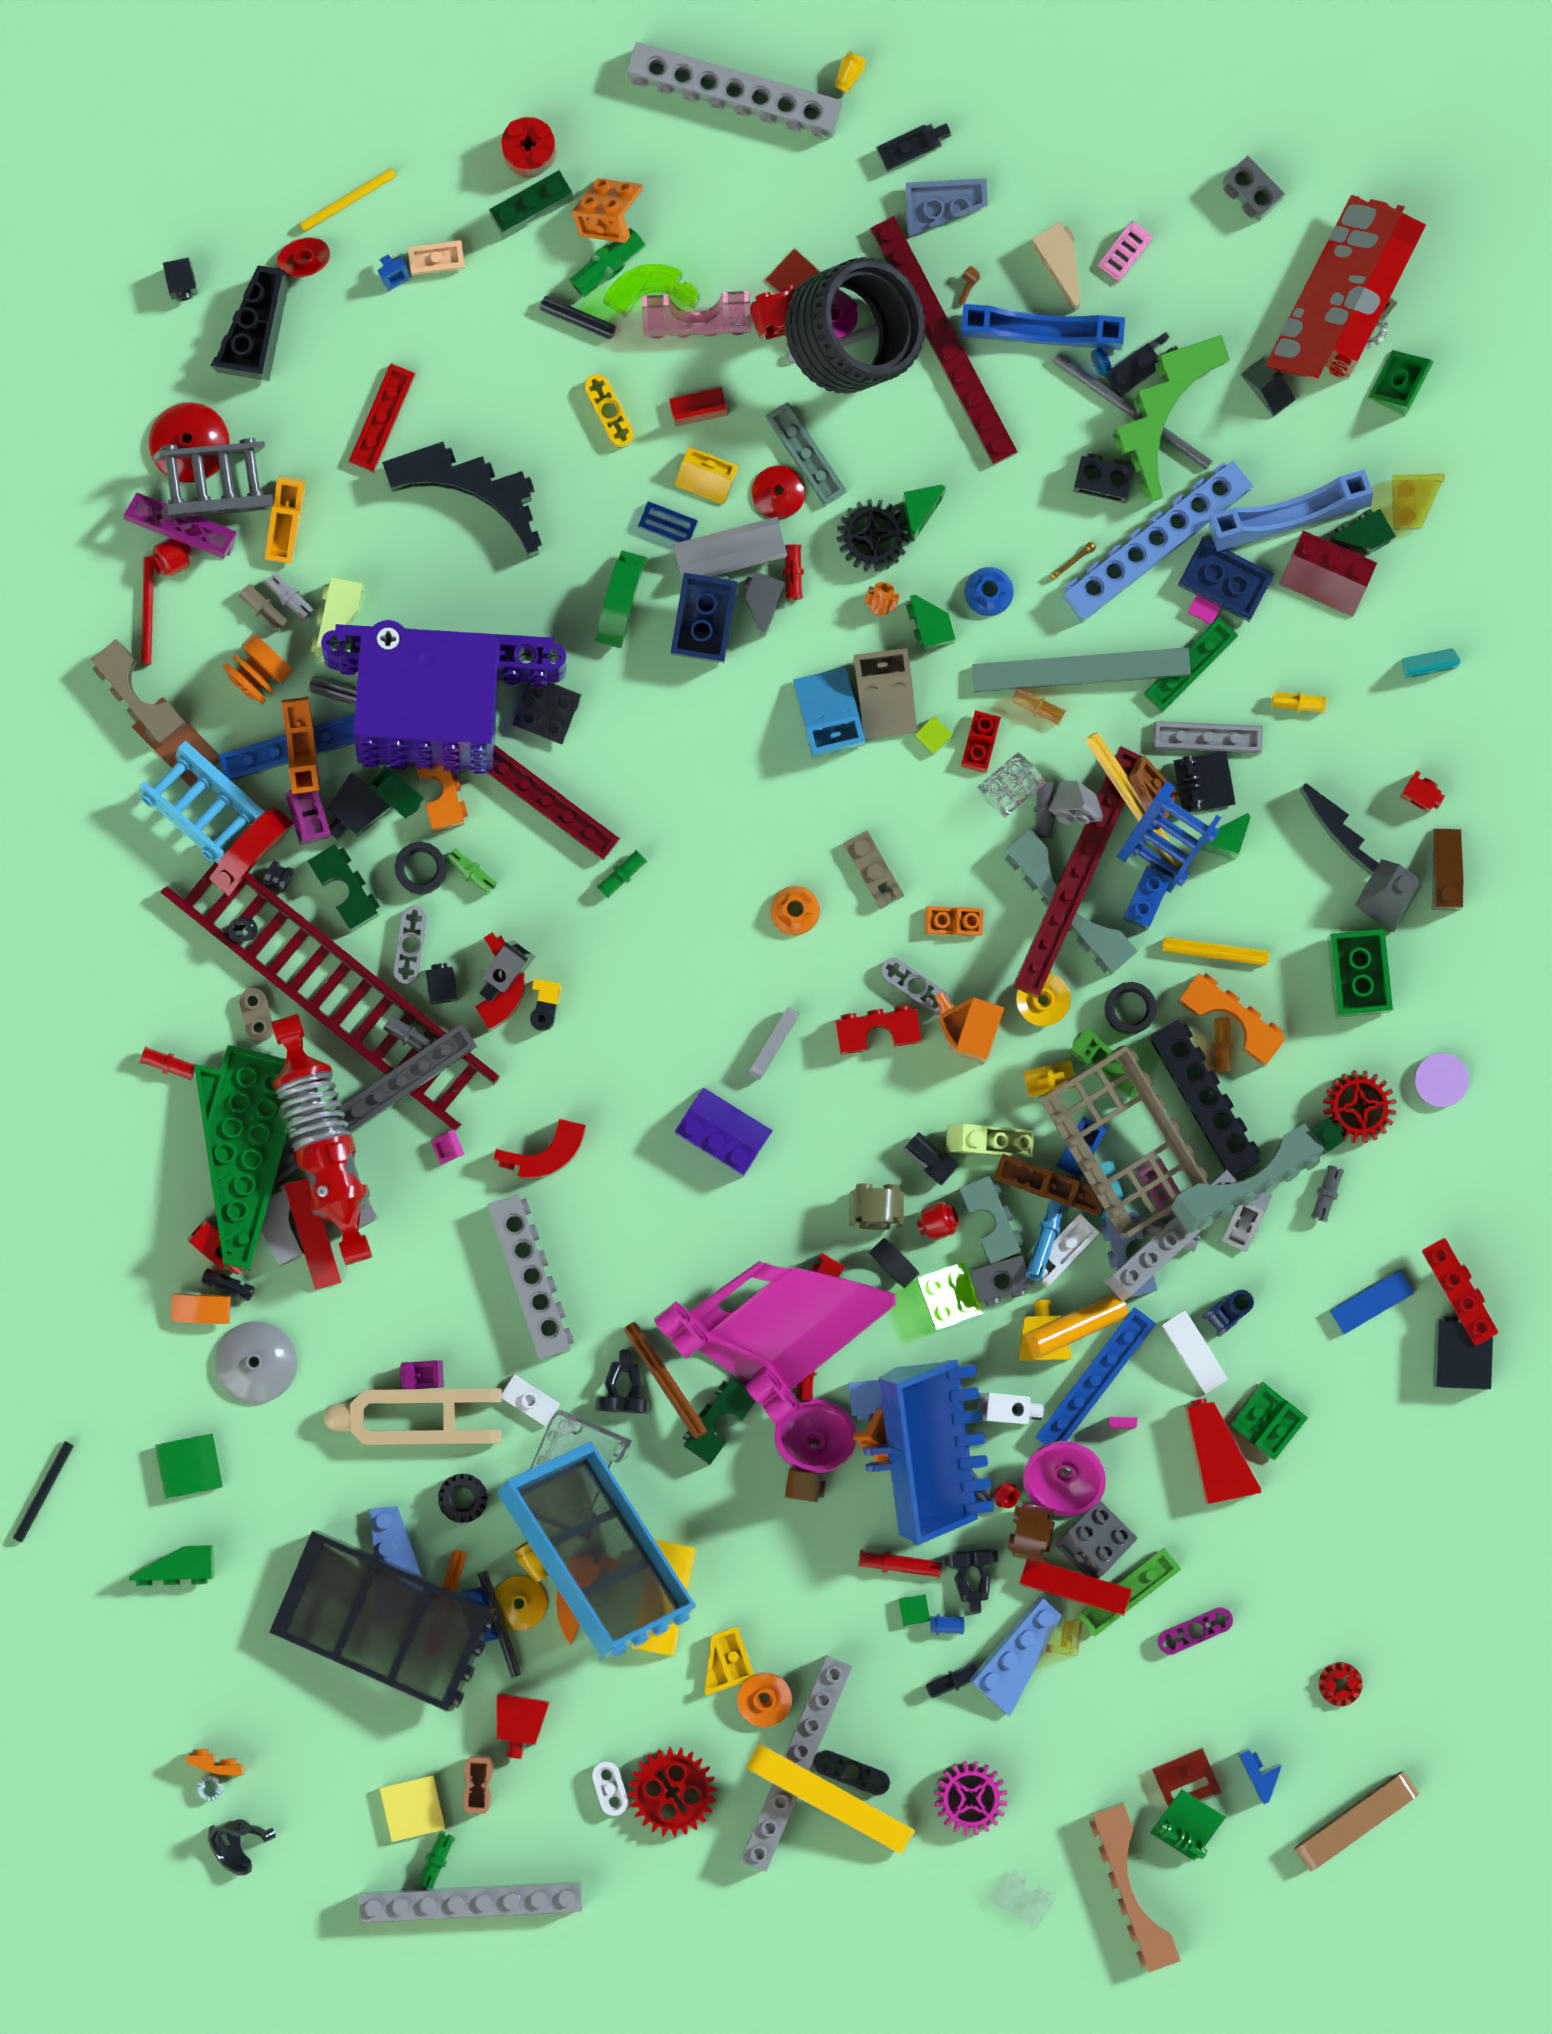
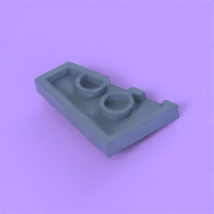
M986 178L905 183L908 237L988 206Z

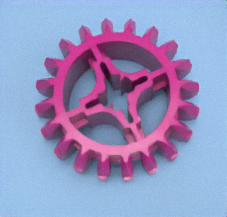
M963 1761L962 1766L964 1770L959 1771L957 1765L953 1764L952 1769L955 1774L951 1776L945 1770L943 1774L948 1778L947 1782L945 1783L940 1779L937 1780V1784L944 1788L943 1791L934 1790V1795L942 1796V1800L934 1801V1806H943L944 1809L938 1811L937 1815L942 1817L947 1814L948 1817L943 1823L945 1826H948L954 1821L955 1824L952 1829L954 1832H957L961 1825L964 1826L963 1835H968L969 1827H973L974 1835H979L978 1826L982 1825L985 1832H988L990 1829L986 1823L989 1820L995 1826L998 1824V1821L993 1817L995 1813L999 1816H1004L1005 1813L999 1810L998 1806L1008 1805L1007 1801L1000 1800V1796H1005L1008 1792L1004 1789L998 1790V1787L1004 1784V1780L999 1779L994 1782L993 1779L998 1774L996 1770L992 1771L990 1775L986 1774L989 1765L984 1764L980 1771L978 1770V1761L973 1762L972 1769H968L967 1761ZM967 1775L983 1778L974 1787H966L958 1779ZM989 1785L993 1791V1804L990 1810L981 1802V1795ZM951 1786L960 1793L961 1797L959 1803L952 1811L948 1805V1793ZM960 1788H963L966 1792L970 1791V1793L972 1791L976 1792L981 1788L975 1796L981 1808L975 1804L971 1805V1803L966 1805L964 1803L966 1797ZM971 1808L977 1810L983 1816L974 1821L958 1818L961 1813Z

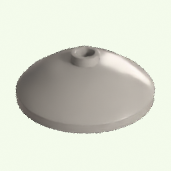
M247 1322L236 1326L223 1337L216 1351L215 1370L222 1387L234 1398L247 1403H265L276 1399L289 1388L297 1370V1355L290 1338L278 1327L265 1322ZM252 1357L259 1359L257 1367L250 1366L249 1361Z

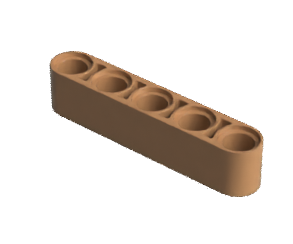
M1401 1771L1303 1840L1294 1850L1311 1872L1419 1795V1792L1406 1773Z

